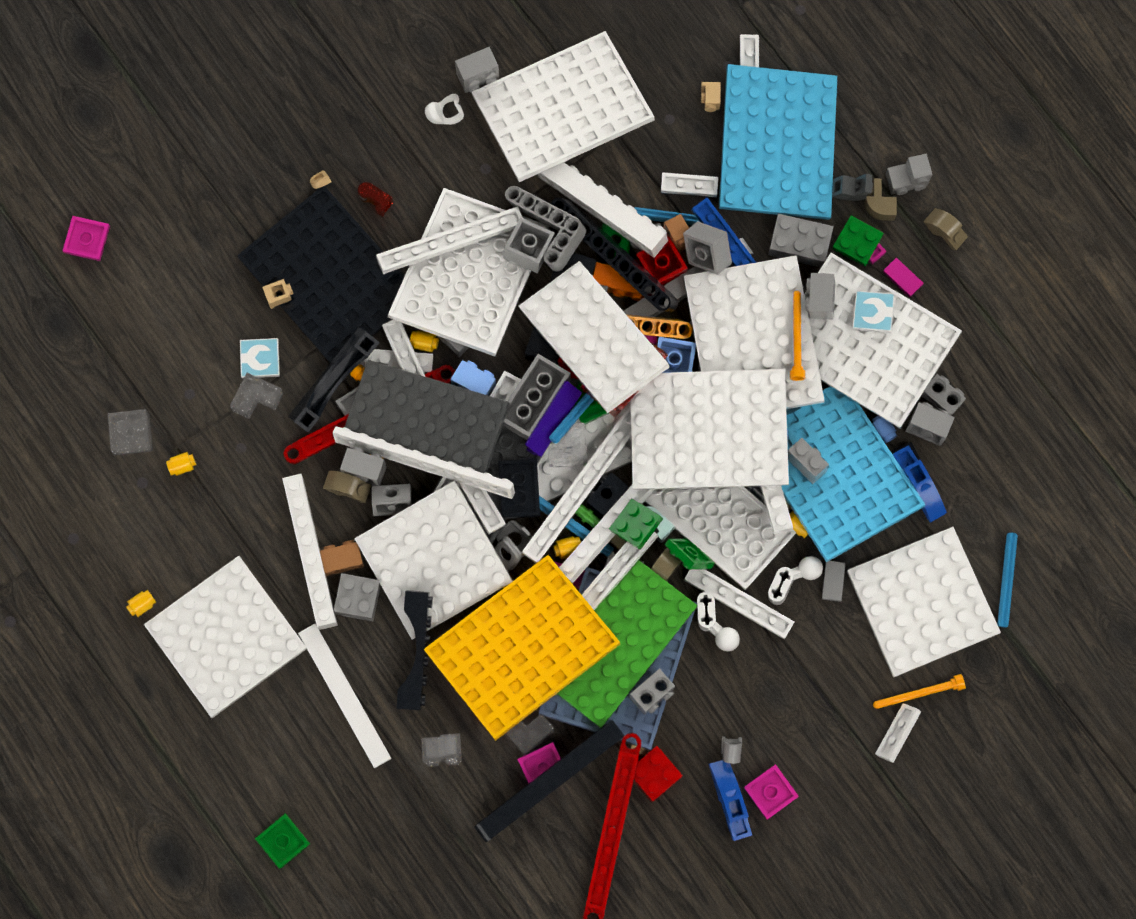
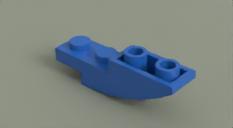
M909 445L893 453L892 455L925 503L922 511L928 521L931 523L947 513L929 473L922 461L916 458Z
M723 759L710 763L709 768L719 802H721L732 840L736 841L751 836L752 832L747 818L749 817L730 763L724 762Z

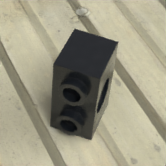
M612 472L609 476L604 475L598 483L600 484L596 491L593 489L586 497L588 499L587 506L602 518L629 488ZM609 491L612 496L609 499H604L601 493Z

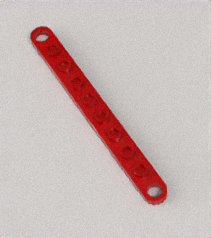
M443 365L425 374V376L451 384V378L444 380L441 378V373L448 370L453 376L455 370L450 365ZM349 414L287 446L284 450L285 460L290 464H297L336 444L333 430L336 426L340 428L345 427ZM292 449H296L299 452L298 457L295 459L288 457V453Z
M635 733L626 734L621 742L583 919H588V915L593 912L598 914L599 919H604L642 745L640 736ZM630 737L635 738L637 741V746L634 749H630L626 745V740Z

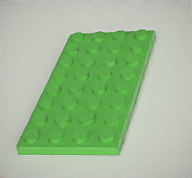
M638 560L618 585L594 610L621 644L563 688L557 695L599 728H602L698 605Z

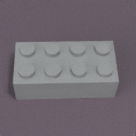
M537 354L508 399L510 405L503 426L528 440L564 381L570 382L571 373Z

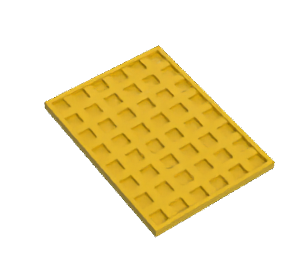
M547 555L432 642L424 651L496 741L621 643L551 557Z

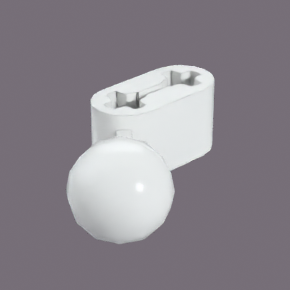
M807 556L800 561L799 566L796 568H780L769 588V601L774 605L782 604L789 593L793 581L803 577L807 580H815L820 577L823 571L821 561L814 556ZM788 574V579H785L782 584V576ZM780 588V596L776 599L773 593H777Z
M702 592L697 598L698 625L700 629L710 631L716 636L715 642L719 649L727 652L733 651L740 642L738 632L730 627L723 628L716 622L714 596L709 592ZM704 598H707L709 601L707 606V614L710 620L709 625H705V622H702L705 620Z

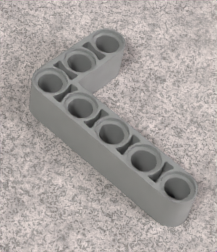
M510 186L505 192V197L514 208L518 207L521 212L559 231L545 252L544 261L551 270L555 272L561 271L586 234L584 225L573 215L520 187Z

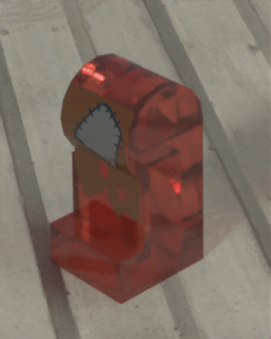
M364 182L359 185L358 194L363 202H370L376 206L377 214L383 217L393 204L392 196L371 183Z

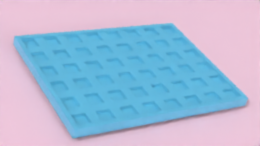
M727 65L719 209L775 215L783 214L825 220L831 219L837 76Z
M831 386L823 390L824 403L802 406L801 409L786 415L787 429L789 431V438H787L788 449L803 438L812 448L815 447L821 453V457L829 464L827 472L812 484L788 460L789 485H781L785 499L826 563L925 507V503L859 403Z

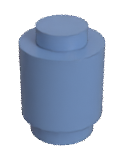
M880 416L872 419L873 426L885 444L897 437L895 433L897 430L892 423Z

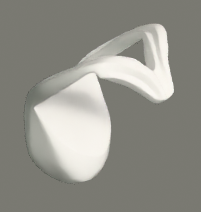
M451 94L441 102H431L425 107L427 119L434 124L452 125L460 122L464 117L463 110L458 104L459 96L457 94ZM454 101L459 113L451 118H446L443 115V107L445 104Z

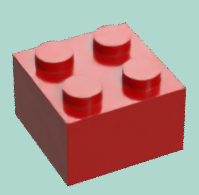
M667 237L668 242L654 258L643 250L636 254V261L663 286L688 270L670 237Z
M656 746L638 761L634 783L653 803L679 781L683 775L661 749Z

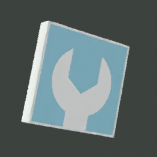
M856 291L853 329L891 332L895 294Z
M278 338L240 340L242 379L280 377Z

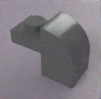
M864 174L857 178L842 175L833 179L832 197L852 201L865 200L866 196L872 193V175Z

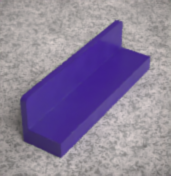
M564 381L526 441V450L529 453L542 457L551 443L549 436L570 413L582 394L570 382Z

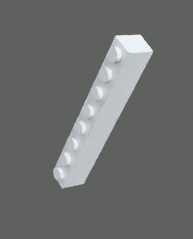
M562 162L537 174L541 180L653 258L668 242L667 232L663 227L659 225L656 227L647 216H641L634 207L623 204V201L618 196H612L605 187L594 184V181L589 176L581 175L579 170L573 165L568 166L565 162Z
M302 474L282 478L317 628L322 630L338 626Z

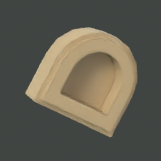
M321 171L311 177L310 183L314 189L331 183V180L325 171Z

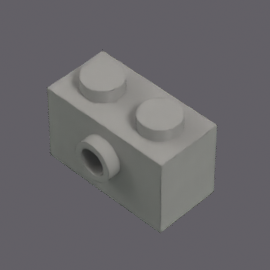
M803 438L788 449V460L812 484L827 472L829 464L821 457V453L815 447L812 448Z

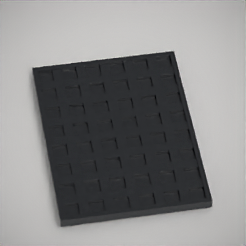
M325 186L319 188L237 255V258L263 287L284 279L285 284L290 283L293 294L290 295L292 300L279 306L329 363L332 362L359 327L373 337L383 329V324L393 320L388 318V313L405 277L399 269L383 274L376 255L383 253V251ZM279 292L276 296L279 297L283 295V293Z

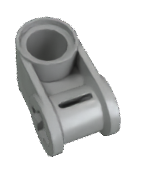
M722 736L721 754L723 761L731 764L740 763L742 737L727 739L725 736Z

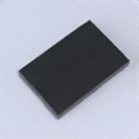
M537 458L498 461L499 479L505 478L514 484L515 490L512 499L500 495L502 518L540 517Z

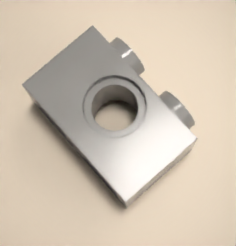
M410 484L372 486L373 516L396 515L412 505Z

